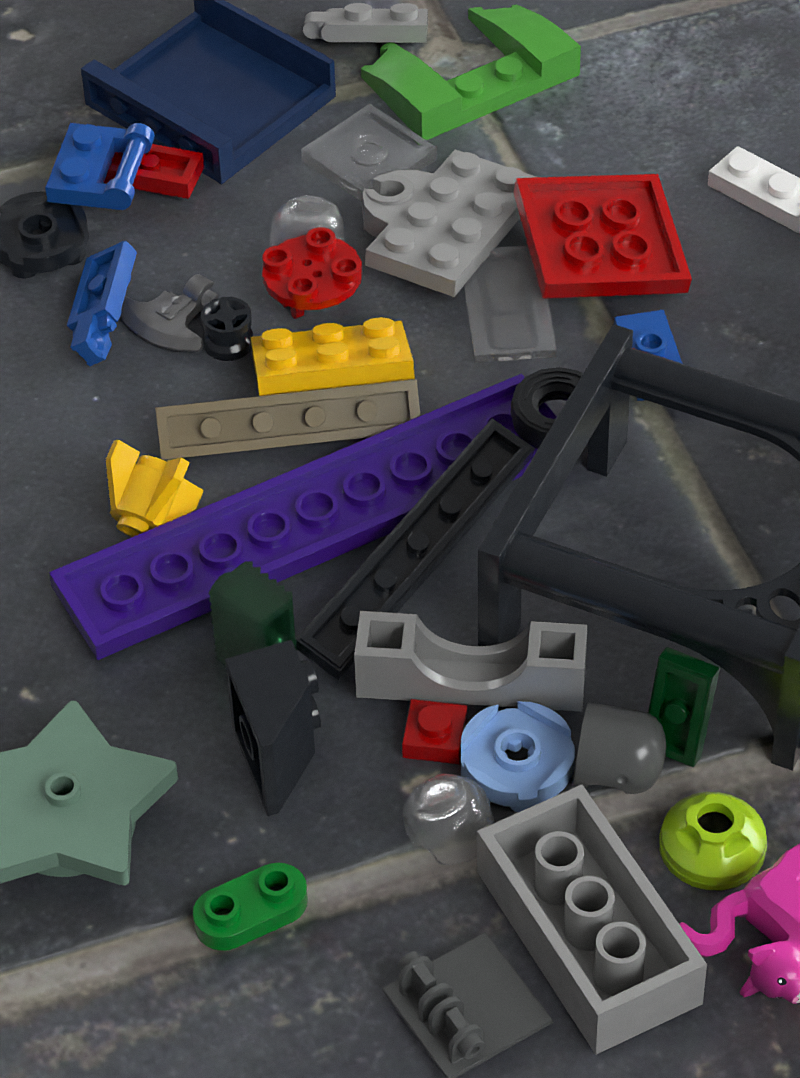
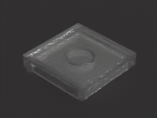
M368 104L301 149L303 163L361 202L364 188L373 189V179L377 176L396 170L421 171L437 160L436 146L371 104Z

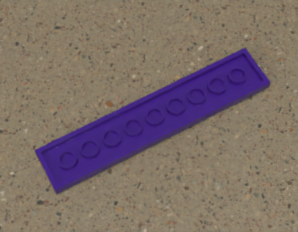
M521 373L49 572L51 587L96 659L100 660L375 541L392 532L492 418L520 437L514 429L511 417V401L516 386L525 377ZM545 402L539 406L538 411L541 415L551 419L557 418ZM534 447V448H535V451H534L533 457H534L535 453H536L537 450H538V448H536V447ZM531 460L525 465V467L518 473V475L513 480L522 477Z

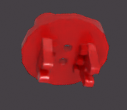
M325 227L313 228L306 235L287 239L278 246L269 247L262 256V280L268 294L281 303L284 308L289 306L294 319L304 316L305 310H321L339 305L351 297L361 284L362 261L356 250L343 240L337 239L335 233Z

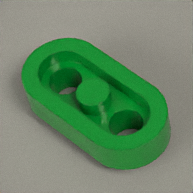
M271 863L205 892L198 898L193 908L194 926L198 939L211 949L231 950L296 921L305 912L308 903L307 884L304 875L292 865ZM274 886L285 887L279 891H273L269 889ZM224 908L232 910L226 915L215 914Z

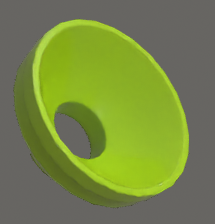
M722 792L696 793L678 801L666 814L659 835V851L667 868L681 881L705 890L731 889L748 882L762 867L767 852L766 829L762 818L756 810L744 800ZM718 812L726 815L733 825L725 832L711 833L699 825L698 819L706 813Z

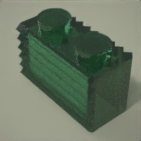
M253 561L243 562L232 572L224 573L215 581L208 594L210 595L209 602L212 603L210 606L212 610L210 616L213 617L211 623L214 624L212 630L214 631L213 637L216 639L214 645L217 647L214 651L217 652L215 657L226 666V658L292 640L297 651L292 591H285L284 585H277L276 579H269V573H261V567H253Z

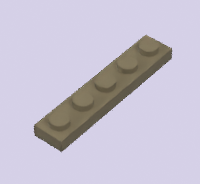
M417 379L155 407L162 460L367 438L421 416Z

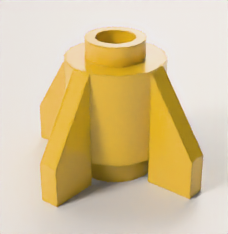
M115 440L106 457V469L111 505L110 514L118 522L116 525L118 530L130 537H134L189 514L197 508L204 490L184 479L190 462L182 457L171 459L167 462L148 455L139 457V451L120 440Z

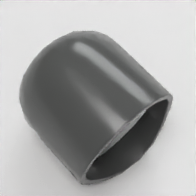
M588 703L581 729L578 754L574 763V773L570 780L571 784L574 786L583 785L586 788L589 785L609 786L620 789L625 794H638L647 791L658 780L664 765L666 738L662 724L656 717L647 712Z

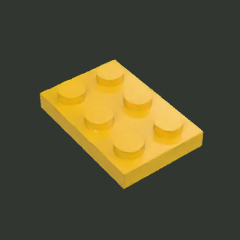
M380 317L369 319L363 325L343 327L337 323H324L315 326L312 330L300 332L276 328L263 332L261 336L251 337L252 356L259 396L415 379L413 357L402 321H393L389 318Z

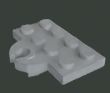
M456 149L434 173L419 170H396L377 176L373 179V189L364 188L362 195L363 229L372 236L377 237L366 249L365 266L455 297L520 219L513 194L516 178H532L536 176L524 173L514 167H506L479 158L473 153L462 152Z

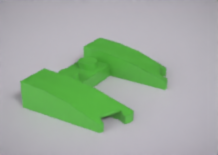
M517 4L511 5L510 8L485 10L482 7H474L468 9V19L505 57L446 81L417 56L393 42H387L380 48V58L373 65H364L361 68V78L407 127L424 142L579 76L581 46L561 28L542 15Z

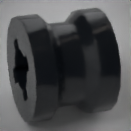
M220 297L206 304L201 311V324L205 331L203 343L207 354L217 360L234 361L250 353L253 331L251 329L252 314L248 304L234 297Z

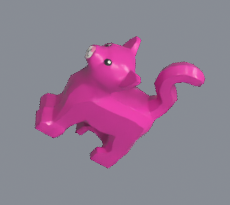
M799 843L787 850L772 867L753 877L743 890L724 897L712 907L710 917L711 931L709 934H700L687 924L679 923L702 957H711L727 949L735 938V917H745L756 929L774 942L748 950V957L753 963L750 976L739 992L743 997H748L761 991L769 998L785 999L792 1004L800 1003Z

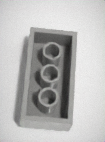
M583 785L572 788L477 831V873L595 1055L703 1004L707 963Z

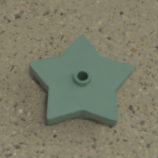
M70 701L28 746L0 752V884L35 873L54 877H71L87 874L118 885L125 886L129 884L131 841L136 821L177 782L176 762L110 746L77 701Z

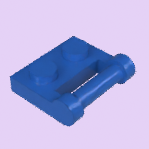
M70 123L45 187L47 201L115 210L129 208L135 195L133 183L143 155L151 150L155 135L153 130L141 123H134L127 129ZM115 152L123 153L115 178L104 184Z

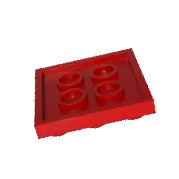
M658 174L516 178L513 194L543 299L688 293L692 277Z

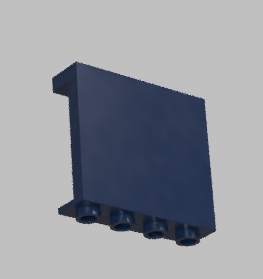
M193 0V13L114 70L95 59L83 66L81 74L85 104L126 129L134 123L147 125L153 130L155 135L153 144L203 153L204 169L202 173L223 184L336 97L334 60L225 0Z

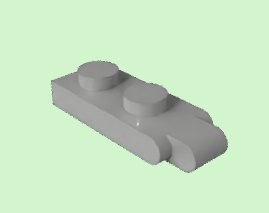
M353 3L345 6V8H331L325 12H309L305 16L303 33L307 38L323 39L326 42L427 43L428 9H418L416 5L410 3L395 4L390 9H374L369 4Z

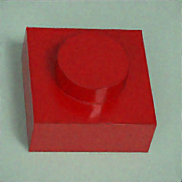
M411 699L402 743L403 758L460 764L461 736L467 724V705Z

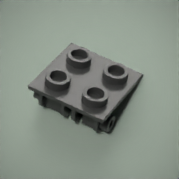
M486 932L433 961L427 956L420 957L417 952L406 954L398 963V968L401 971L399 979L382 988L386 997L445 1078H456L553 1023V1019Z

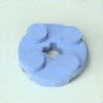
M517 701V708H506L500 711L499 704L490 706L477 713L468 722L462 733L461 776L463 781L484 799L498 805L510 806L515 812H521L557 796L568 785L573 776L575 746L571 740V730L567 722L559 714L546 706ZM523 747L528 749V758L520 761L511 760L505 751L508 749L517 752Z

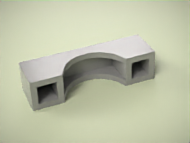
M360 611L354 653L356 697L405 701L416 699L484 706L499 704L500 707L517 708V701L538 703L551 710L583 712L587 625L530 621L523 632L507 642L491 646H466L447 641L435 635L422 623L417 614Z

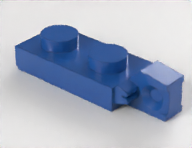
M122 241L86 258L67 327L73 331V340L70 348L76 351L87 362L88 366L104 361L112 346L108 333L114 331L117 327L116 322H118L122 313L121 308L131 280V272L137 251L127 241Z

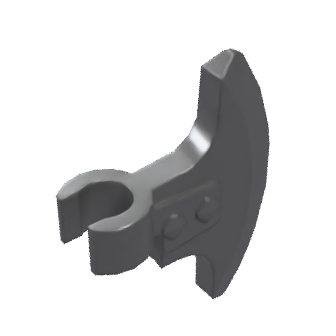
M197 274L188 280L183 289V294L180 296L164 291L155 300L138 302L125 295L120 318L138 337L155 346L175 351L199 352L203 350L204 346L202 338L189 330L188 324L199 311L203 310L206 304L218 298V294L209 290L215 283Z

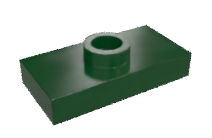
M666 647L658 658L648 713L656 717L662 724L666 738L665 756L694 768L702 756L720 667Z

